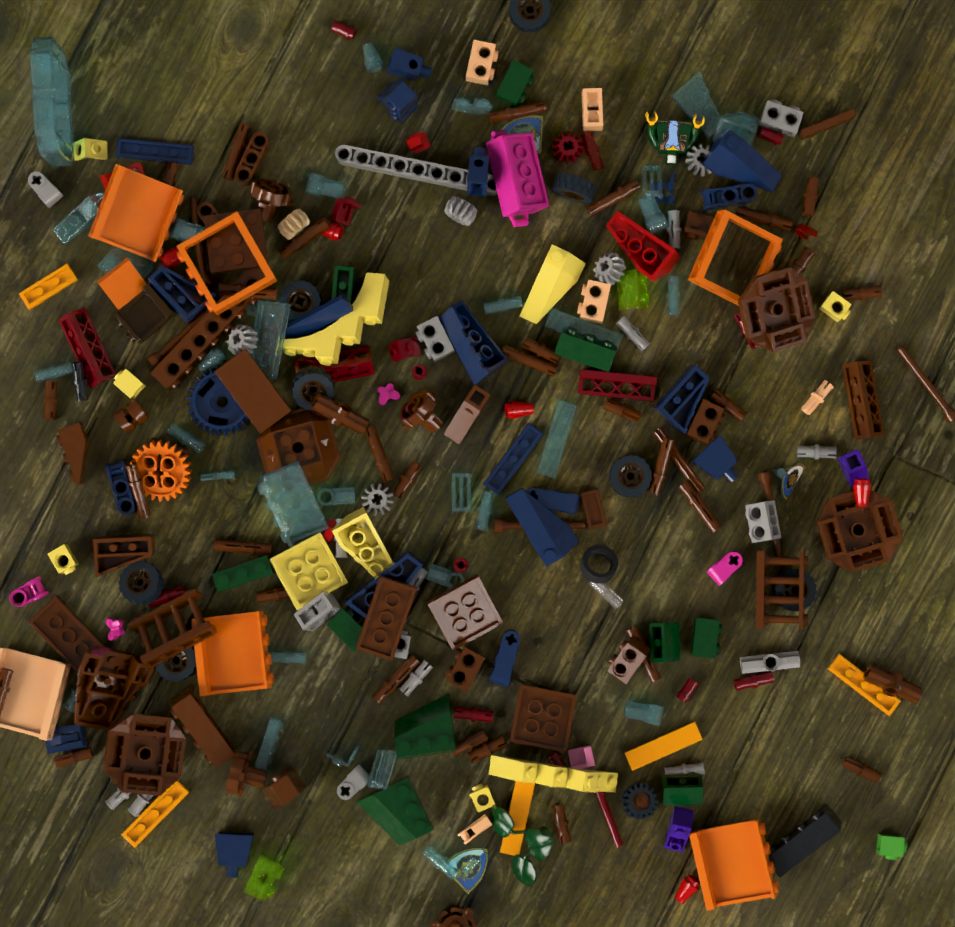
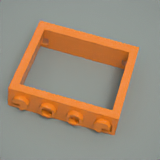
M718 210L688 281L738 305L739 295L704 278L728 221L770 241L756 276L769 273L773 269V261L782 248L781 243L783 239L727 210Z
M238 212L177 245L179 250L177 255L182 263L185 261L189 268L186 271L190 278L196 279L198 285L195 287L201 296L205 295L207 299L205 304L210 313L214 311L216 315H219L277 282ZM235 222L266 277L216 304L186 250Z

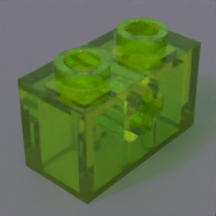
M261 854L244 892L262 901H266L267 897L271 898L276 888L273 886L275 879L279 880L284 871L281 868L283 863ZM264 874H267V875H268L267 878H268L269 880H267V881L264 883V882H262L263 878H262L261 876H264Z

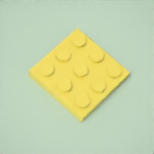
M321 532L269 559L296 610L304 607L322 592L330 593L348 583Z

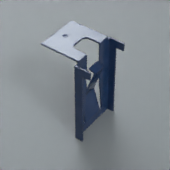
M677 173L672 174L669 183L651 182V202H668V204L676 205V203H673L676 197L673 196V182H677V180H674ZM662 188H668V192H670L669 197L661 195Z
M74 724L55 728L54 734L80 732L81 741L70 742L51 748L54 745L79 739L78 733L53 736L52 740L45 741L47 754L89 747L87 746L88 740H85L84 737L85 726Z

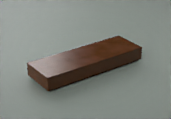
M851 109L802 129L799 132V137L801 140L807 139L849 122L857 114L854 109Z

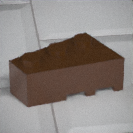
M155 534L96 536L93 539L95 576L99 577L153 556L156 552Z

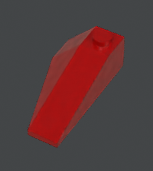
M619 211L613 215L606 225L638 272L653 282L668 274L680 259L679 254L674 248Z

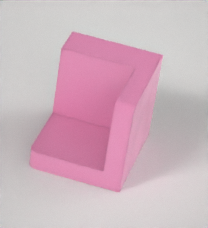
M590 745L568 750L571 768L582 769L595 766Z

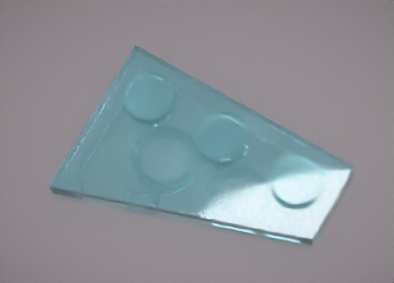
M699 71L678 89L671 98L692 121L695 114H697L696 121L698 122L703 120V116L705 117L701 131L710 139L724 124L715 104L711 100L710 92L705 86Z

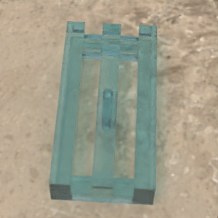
M642 165L643 199H647V196H651V199H655V196L662 199L661 165ZM646 170H649L650 191H647ZM653 170H657L658 191L654 189Z
M452 473V512H471V473ZM456 477H459L460 508H456ZM463 477H467V507H463Z
M377 750L367 783L369 788L375 787L376 789L382 788L387 790L397 757L395 751Z

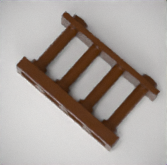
M757 551L756 628L764 629L765 625H769V623H798L799 630H803L804 626H808V614H804L805 567L809 565V557L805 556V552L800 551V557H770L766 555V551ZM770 565H800L799 577L769 576V574H766V567ZM769 584L799 585V596H769V594H766V586H769ZM769 603L799 604V616L769 615V613H766V605H769Z
M189 589L183 595L143 616L134 618L132 622L128 623L130 629L140 633L146 649V653L140 656L142 663L148 668H152L218 633L212 623L204 621L197 600L203 598V595L197 589ZM190 605L198 624L190 631L187 630L180 609ZM173 614L181 633L173 640L170 639L163 618ZM154 623L157 624L164 642L155 649L146 627Z

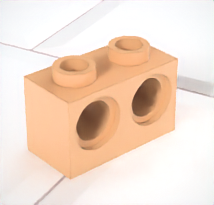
M473 40L466 81L488 85L489 80L493 81L495 69H492L493 62H497L499 53L496 50V44ZM486 50L490 55L484 58L480 56V52ZM484 69L486 74L479 76L476 74V70Z
M602 88L582 89L583 131H602L603 129Z
M588 280L587 284H583L581 295L584 296L583 303L579 302L577 314H580L581 320L602 324L611 284ZM598 288L601 294L598 297H594L590 294V290ZM593 306L597 312L595 315H589L586 312V308Z

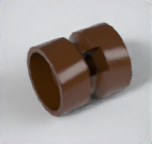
M135 398L126 404V409L121 408L113 414L118 424L127 434L136 429V424H143L149 419L148 414ZM128 413H129V414L132 416V418L134 419V420H132L131 422H130V420H129V419L127 418V416H126Z

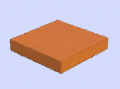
M128 258L97 280V283L118 310L143 291L142 288L147 285Z

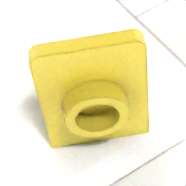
M83 138L74 142V160L79 161L84 158L108 159L107 141ZM81 145L82 150H81V154L79 155L78 149H79V146Z
M478 784L472 787V791L469 792L477 812L486 810L495 804L487 785ZM481 794H485L489 798V802L484 806L477 802V798Z

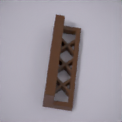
M871 360L856 361L842 365L855 440L883 436L884 429ZM862 365H865L866 375L863 372ZM870 404L872 405L873 412L870 410ZM873 423H875L877 432L875 433Z

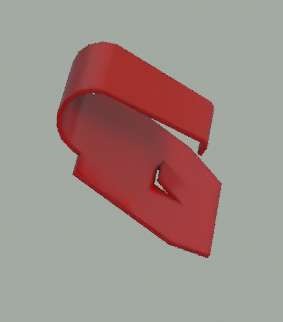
M424 132L409 136L410 139L406 140L409 151H415V154L425 151L431 146Z
M804 224L798 225L795 230V234L805 240L808 237L801 232L813 237L818 235L817 230Z
M335 519L329 520L321 530L324 540L328 543L334 540L332 529L336 526Z

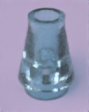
M367 43L363 45L365 69L369 73L380 71L383 61L377 53L374 44Z
M212 348L197 366L201 372L204 371L206 373L209 371V368L213 369L224 364L227 358L220 348Z

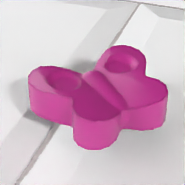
M392 383L387 384L386 387L378 388L380 405H385L389 399H400V394L394 390Z
M106 619V625L111 630L108 634L110 641L117 640L119 636H124L123 620Z

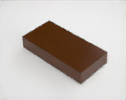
M594 489L579 493L588 530L607 526L599 490Z

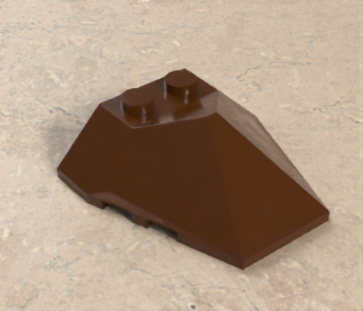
M95 646L86 651L78 670L74 724L104 730L112 728L125 712L123 709L130 701L133 702L135 700V695L141 687L144 688L148 684L155 666L148 668L142 663L140 657L131 652Z

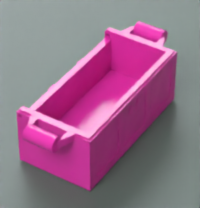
M506 130L492 131L491 141L486 143L502 215L503 217H509L513 227L527 226L529 223L528 214L536 213L550 206L532 132L508 134ZM514 216H524L523 219H514Z

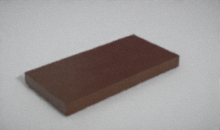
M247 349L241 351L215 371L216 375L260 434L292 411Z
M380 575L356 645L357 650L393 661L417 590L416 586Z
M57 595L28 622L67 664H71V668L77 674L86 651L95 646L107 648Z

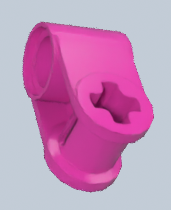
M729 552L714 563L706 572L720 586L742 565V557L737 552ZM730 556H737L736 565L729 564Z
M39 576L11 592L9 599L12 605L24 607L33 601L45 597L49 592L43 587L41 577ZM18 593L24 595V601L20 604L15 599Z

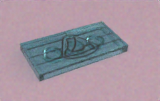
M258 300L253 330L258 332L256 337L259 340L256 342L257 348H253L254 354L250 355L268 379L277 380L291 305Z

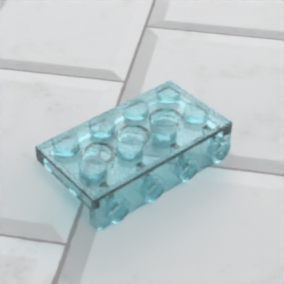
M299 461L259 476L260 484L257 485L258 490L267 499L265 501L266 507L269 512L272 511L274 514L273 521L277 528L280 527L282 531L280 535L284 544L287 543L289 547H293V542L329 528Z

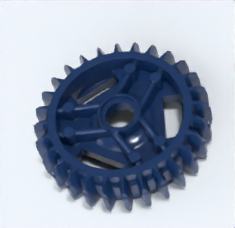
M209 368L210 374L202 371L204 377L196 376L199 382L191 383L195 388L188 389L192 396L186 397L191 400V403L186 404V406L192 407L188 414H195L191 420H198L197 427L204 425L202 428L204 432L209 428L210 435L216 431L218 437L221 432L227 437L228 431L235 435L234 429L236 428L241 432V425L243 424L247 427L248 425L245 421L250 419L212 368ZM211 380L214 381L215 384L204 397H201L199 394L204 385ZM226 397L228 404L225 407H219L217 404L218 398ZM209 417L228 419L227 425L208 423Z

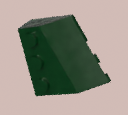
M449 694L394 721L396 754L399 760L457 751Z
M409 776L356 801L398 845L415 840L434 830V826Z

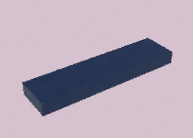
M118 138L117 158L164 163L169 161L176 164L193 165L194 145Z
M342 294L279 328V333L285 339L305 337L352 312L353 306Z
M528 422L483 485L499 496L544 433Z

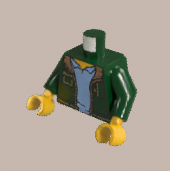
M655 111L653 118H649V114L646 112L645 116L648 121L647 137L651 145L657 149L658 154H666V165H677V155H685L686 151H690L698 141L705 117L703 116V120L700 122L696 121L697 114L694 115L693 122L658 120Z

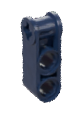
M742 184L702 190L700 193L703 195L704 200L703 210L709 211L723 207L749 204L756 198L757 188L753 184ZM750 190L752 197H745L743 191ZM729 192L733 195L734 199L728 201L725 199L724 194Z
M121 459V462L114 464L106 463V472L111 483L118 511L124 515L134 514L137 507L131 486L128 483L129 478L125 468V459ZM120 483H125L127 486L126 491L123 493L118 491ZM126 501L132 504L128 512H125L123 509V504Z
M538 488L526 490L528 493L533 491L534 495L537 496V500L548 510L577 514L579 495Z
M508 630L504 633L489 682L505 687L509 686L520 642L519 634L516 631ZM511 634H514V638L517 639L516 642L513 641L512 644H508L506 636L510 637Z

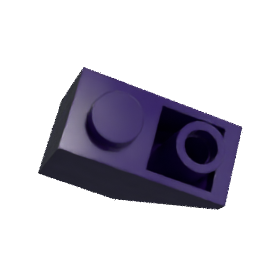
M859 449L837 458L852 491H854V479H869L867 467Z
M674 806L664 848L683 852L692 829L694 810Z

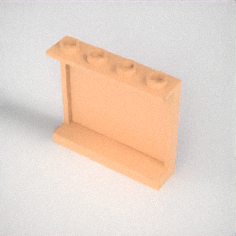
M0 648V673L1 668L14 671L9 685L10 691L7 692L0 715V727L36 736L41 740H52L71 664L10 648Z

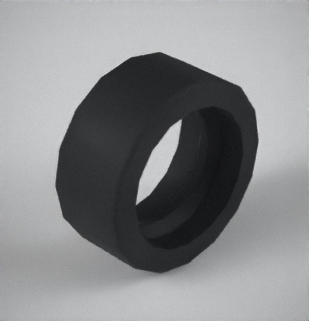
M594 545L584 552L580 563L581 572L590 582L596 584L608 582L617 571L618 557L609 547ZM593 555L605 557L610 563L609 571L607 573L594 572L588 565L589 558Z

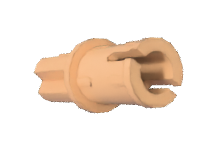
M824 380L818 389L811 393L812 396L801 408L804 413L811 415L817 406L824 402L823 399L834 388L831 383L828 385V381Z

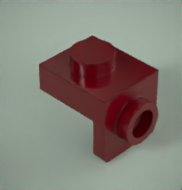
M345 196V199L337 198L330 220L349 227L354 208L361 209L362 205L356 203V199Z
M417 337L400 339L389 344V354L393 362L421 356Z

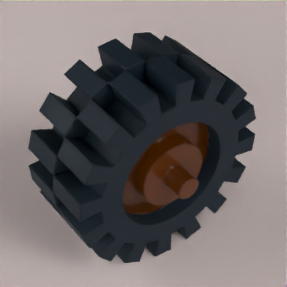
M643 784L629 786L622 793L624 795L621 797L623 803L620 804L621 807H624L623 812L635 820L645 819L653 815V811L657 810L656 804L658 803V800L655 798L657 794L653 793L654 789L649 788V785Z

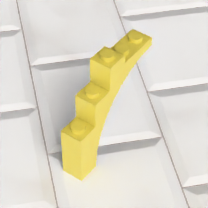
M366 273L363 286L352 304V312L339 318L324 330L312 335L296 339H280L279 347L289 356L303 354L306 357L315 356L322 365L338 364L341 343L350 346L360 344L363 323L367 325L382 324L389 280L386 275Z
M491 755L489 775L519 782L569 788L582 792H616L618 773L557 766Z

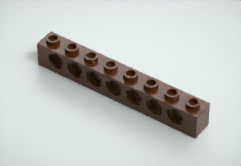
M261 268L248 269L235 284L241 283V285L248 286L249 283L257 282L266 276ZM223 295L222 298L216 304L221 303L222 301L228 299L231 296ZM249 297L242 304H236L229 308L232 311L229 318H223L222 313L216 315L214 311L211 313L208 311L150 374L169 391L176 389L182 382L180 379L184 375L188 376L195 367L193 365L197 361L201 362L207 356L208 349L211 346L214 348L221 341L220 337L224 332L226 334L229 333L231 328L234 327L233 323L237 319L241 320L247 313L246 309L250 305L254 306L260 298ZM212 323H217L219 326L216 332L209 331V326ZM199 337L205 338L203 346L196 345V340ZM186 351L192 352V357L189 360L183 359V354ZM172 365L179 366V371L176 374L170 373Z

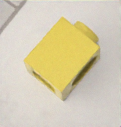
M832 291L819 309L838 322L841 318L843 320L847 318L851 312L849 308L852 304ZM833 303H837L841 306L840 312H835L833 310Z
M127 369L119 371L114 377L115 381L113 384L132 400L146 386Z
M63 544L48 553L59 574L65 573V575H68L76 570L75 566L79 565L68 544ZM64 555L69 560L66 566H62L60 563V559Z

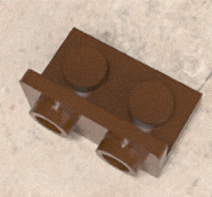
M689 211L683 235H687V238L691 240H698V238L705 240L715 217Z

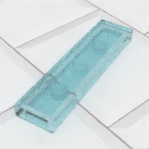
M554 308L551 309L545 327L558 332H562L563 328H573L580 334H591L597 340H608L618 347L623 337L622 334Z
M558 400L537 474L556 478L577 405Z

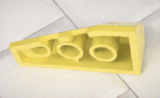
M551 245L519 317L537 324L568 290L574 286L586 263L570 252Z
M364 507L345 516L332 529L340 547L368 570L373 577L393 562Z

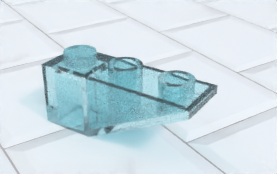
M102 193L89 195L53 229L63 245L92 226L103 198Z

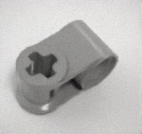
M33 172L29 175V185L48 208L52 207L63 197V194L42 173ZM36 178L40 179V185L36 184Z
M360 764L357 765L339 784L337 795L343 800L352 798L372 777ZM344 786L346 788L347 786H349L350 795H342L341 787Z

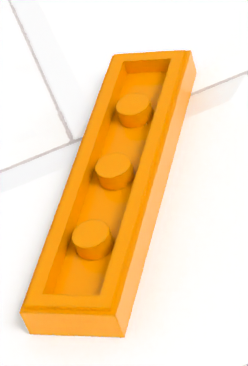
M838 654L827 668L888 716L893 713L901 702L897 697L884 694L882 688L865 681L863 678L864 672L841 654Z
M692 722L626 751L624 754L633 771L703 739L696 723Z
M177 780L167 791L158 796L121 835L136 848L190 791Z
M515 781L509 808V815L514 821L513 830L515 831L525 830L535 783ZM510 833L508 837H503L500 853L513 856L520 854L524 834L512 835Z

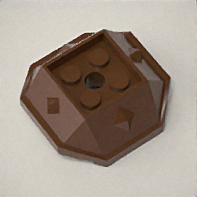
M792 267L781 268L754 277L738 299L746 339L769 352H776L807 341L808 333L815 318L807 280L795 272Z
M304 408L291 411L261 433L256 439L266 477L290 491L328 481L341 458L332 423L322 414L316 411L305 410ZM296 443L303 444V451L301 453L294 452L293 447Z
M872 490L867 507L856 506L854 491L828 498L816 522L827 559L850 573L889 562L903 538L892 500ZM855 525H859L862 529L859 536L853 532Z
M131 713L108 730L103 770L123 793L161 796L181 777L186 737L171 717ZM147 748V756L141 758L140 751Z

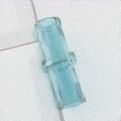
M669 276L667 277L668 293H666V298L668 299L667 315L677 316L680 315V277Z
M521 295L507 299L502 297L497 301L483 303L486 315L500 311L505 313L507 312L506 310L523 307Z
M72 362L57 366L53 364L49 368L34 371L36 382L39 383L49 379L57 380L60 376L73 374Z
M175 423L170 426L171 430L168 429V434L180 440L181 444L188 445L198 453L202 452V447L206 445L205 442H202L193 436L192 432L185 431Z
M483 491L481 504L477 510L479 515L475 529L488 531L490 514L493 513L491 508L495 493Z
M268 650V653L271 654L272 663L289 665V663L306 664L307 661L306 652Z
M431 845L422 853L435 865L436 869L439 868L450 879L458 873L459 870L446 860L447 857L439 854Z

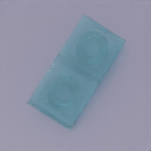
M460 97V99L454 98L452 109L469 114H488V112H492L493 105L484 98H480V100L475 98L473 105H471L469 100Z

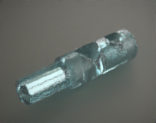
M228 470L221 473L201 474L200 477L208 478H200V480L234 479L235 472L234 470Z

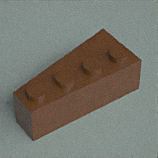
M189 685L171 698L172 709L170 711L176 720H181L185 733L193 736V743L197 749L204 751L206 754L204 757L209 765L213 764L217 769L235 756V749L220 728L217 730V724L212 715L209 713L206 715L203 702L200 698L195 699L193 696L194 689Z
M286 768L272 779L273 782L262 789L274 809L300 795L306 786L294 768L291 770Z

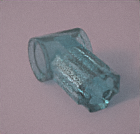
M309 173L305 193L314 196L324 195L342 199L345 183L327 179L319 174Z
M654 194L644 196L638 200L648 232L654 234L668 228L666 218L663 212H660Z
M176 218L171 226L169 237L185 241L205 230V227Z
M354 487L324 488L318 492L317 498L318 502L323 506L355 504ZM322 493H330L332 496L331 500L323 502L320 498Z
M431 564L426 580L452 588L454 586L451 585L450 579L453 576H459L461 583L464 582V577L460 573Z
M627 701L624 717L661 726L664 706Z

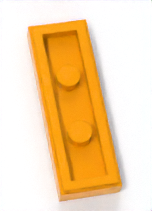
M67 263L26 288L19 295L27 308L31 310L78 281V278Z

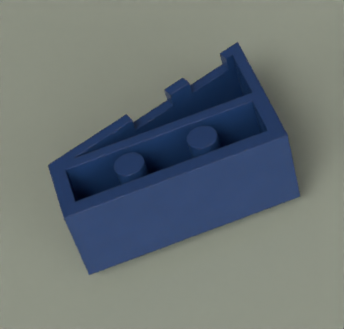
M403 81L391 82L376 96L388 109V114L395 122L399 120L401 123H404L418 109L417 95Z
M161 266L148 278L149 285L187 325L207 308L205 295L201 296L195 287L198 284L186 280L183 276ZM210 292L212 297L216 301V294Z
M690 365L653 408L680 433L686 434L687 427L710 378L696 365Z

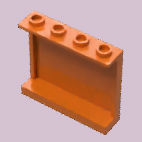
M115 164L88 236L156 262L162 256L164 241H167L169 238L170 224H173L176 220L177 213L175 211L177 206L182 204L184 195H182L183 190Z
M264 611L204 618L205 622L209 621L216 627L218 633L194 645L199 695L208 696L272 688L274 676L270 672L272 658L271 654L268 653L267 645L270 644L269 635L266 634L267 616L266 614L264 615ZM191 619L192 629L198 625L195 619Z
M760 818L693 830L689 834L707 911L724 905L770 897L775 899L780 892L778 881H775L773 873H775L773 861L770 862L768 855L771 853L770 845L768 842H765L766 828L764 823H761Z

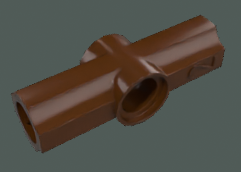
M320 393L315 396L311 404V409L328 417V420L335 426L341 427L343 425L358 434L364 433L369 423L368 418L352 411V408L345 402H335Z
M870 664L863 675L865 681L882 688L883 693L891 697L899 696L916 704L923 693L921 687L904 680L903 675L896 671L887 672Z

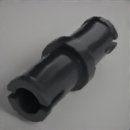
M83 361L79 363L73 362L71 363L74 379L72 384L75 385L76 401L89 400L86 387L88 380L85 378Z

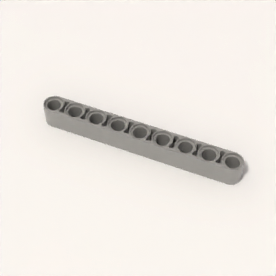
M340 145L335 150L337 162L344 166L467 191L468 170L348 145ZM346 151L349 153V156L346 159H341L339 154ZM365 155L368 159L366 162L360 163L358 162V157ZM379 159L387 161L383 167L377 166L376 162ZM403 163L405 168L398 171L395 169V165ZM417 166L424 169L421 174H415L413 170ZM435 170H439L442 172V176L434 178L432 173ZM453 174L461 176L458 182H453L450 178ZM488 174L486 195L495 196L497 195V189L492 190L488 187V184L494 181V177Z

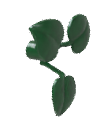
M494 804L491 809V822L494 830L500 836L508 837L510 833L512 835L526 834V841L530 850L523 857L519 854L515 855L512 860V867L518 880L529 887L536 881L537 871L534 864L527 857L531 854L537 860L545 859L551 851L554 838L551 837L549 829L545 826L538 829L513 830L514 821L503 808Z

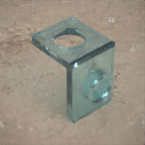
M356 746L349 761L327 751L326 756L332 758L331 762L341 767L343 764L349 767L360 746Z

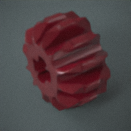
M567 131V137L560 133V139L555 138L554 142L556 144L552 145V149L557 150L553 154L554 157L560 155L558 161L562 162L565 158L566 164H569L570 159L574 163L577 162L576 157L581 158L582 153L580 151H584V146L580 145L583 143V140H576L578 137L577 133L570 137V131ZM565 146H572L571 149L565 151Z

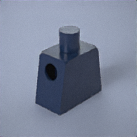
M395 48L390 56L386 73L416 81L418 76L429 79L432 68L422 65L424 58Z
M475 148L474 155H470L467 195L486 197L489 157L486 156V149Z
M718 436L692 460L693 464L715 480H718L723 475L731 483L739 476L732 468L737 459L721 436Z
M217 832L215 834L218 865L227 866V877H238L239 867H246L248 865L254 833Z

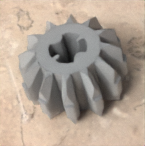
M699 144L698 149L693 146L692 152H687L686 155L689 158L685 160V163L691 164L687 168L688 170L695 169L693 175H697L698 171H700L701 177H704L705 171L708 174L712 173L700 161H697L699 157H703V160L706 158L710 145L703 149V145Z
M452 196L448 200L444 210L445 214L452 220L466 226H470L478 212L474 205L456 196Z
M605 252L604 257L599 256V261L594 262L596 264V267L593 269L596 273L594 277L602 283L614 285L616 281L620 282V277L624 276L623 270L626 269L625 261L616 253L610 254Z
M237 324L236 327L231 328L232 333L227 334L229 336V340L226 341L229 344L227 349L232 351V354L235 356L244 349H247L250 354H254L253 348H257L256 342L259 340L256 337L258 332L253 330L251 326Z
M381 483L378 484L377 490L374 484H371V492L367 488L364 490L369 495L361 496L362 499L368 500L362 503V506L370 505L366 510L367 513L371 512L374 508V516H377L378 510H380L381 515H384V507L388 511L391 510L386 504L394 503L393 500L387 499L392 497L393 493L385 494L389 489L387 486L381 491ZM379 494V497H383V499L380 500L381 504L377 505L376 502L373 503L372 501L375 499V495Z

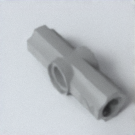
M798 651L740 657L742 674L800 667ZM768 657H773L774 665L768 668L765 661Z

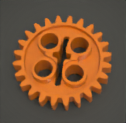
M160 439L156 445L155 441L152 440L150 446L148 443H145L143 448L139 447L137 449L138 453L133 454L132 457L135 460H131L130 464L132 465L133 461L138 464V470L143 479L142 484L145 497L150 494L151 500H154L157 496L159 502L164 497L169 501L171 496L175 499L178 493L182 494L184 492L183 488L188 487L189 484L187 482L191 480L188 474L192 470L187 467L191 462H185L188 455L182 456L183 449L177 451V444L170 447V441H167L163 445L162 439ZM147 458H152L155 464H150ZM166 458L171 459L174 465H169L166 462ZM148 476H152L155 479V483L150 482ZM166 477H171L174 480V484L169 483Z

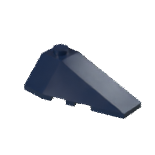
M729 128L719 134L702 163L704 167L717 176H725L737 182L753 184L755 187L771 192L774 191L782 177L752 146Z
M521 488L506 497L546 567L563 558L579 542V539L568 523L562 521L551 510H548L525 489Z

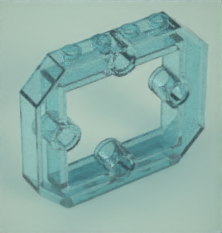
M53 37L33 38L30 59L34 129L39 153L52 167L72 166L74 138L70 74L66 55Z

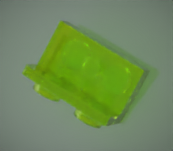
M637 269L623 271L624 276H621L620 282H617L619 310L648 308L647 277L638 272Z

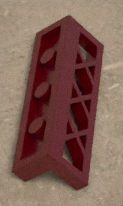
M86 308L66 313L58 321L77 362L83 361L85 378L88 380L87 383L90 389L97 387L102 382L114 379L117 374ZM81 314L85 321L84 325L79 323L75 316ZM85 332L91 334L92 342L85 338ZM93 349L99 351L100 359L94 357ZM101 366L107 368L109 375L103 377L100 370Z
M369 346L340 351L339 358L346 357L347 359L345 361H338V364H331L330 366L320 365L315 356L294 360L296 373L301 371L300 365L308 364V367L316 366L325 369L326 372L330 373L333 382L375 375ZM367 353L366 357H357L359 354Z
M580 370L578 394L654 402L657 377ZM583 379L591 380L595 387L591 391L582 390ZM604 382H610L614 389L609 393H605L599 386ZM623 384H629L633 391L625 395L619 390V387ZM643 385L651 386L650 397L642 396L638 389Z

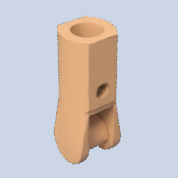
M484 814L457 835L462 837L465 845L493 824L488 816ZM470 828L475 833L471 837L467 832Z

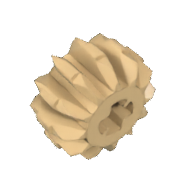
M296 209L278 224L277 228L283 237L291 240L310 224V220L305 212L301 209Z

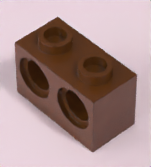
M705 399L701 400L685 435L705 445L709 441L713 442L717 433L714 431L717 424L721 425L725 414H723L724 408ZM707 409H712L715 412L714 419L706 417ZM700 426L707 429V435L704 437L700 436L697 432Z
M631 636L629 641L624 640L618 648L621 650L619 655L614 654L608 662L611 666L607 671L625 684L628 683L651 650L633 636ZM629 649L634 650L636 654H632ZM619 663L625 665L626 669L620 667Z
M464 647L463 650H458L454 658L457 662L454 667L450 665L445 676L448 677L447 682L467 692L485 657ZM471 654L475 660L472 665H466L463 662L465 655ZM458 671L465 674V679L462 682H457L454 679V674Z

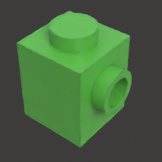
M878 833L877 854L883 855L885 859L897 860V857H903V853L907 851V841H905L904 837Z

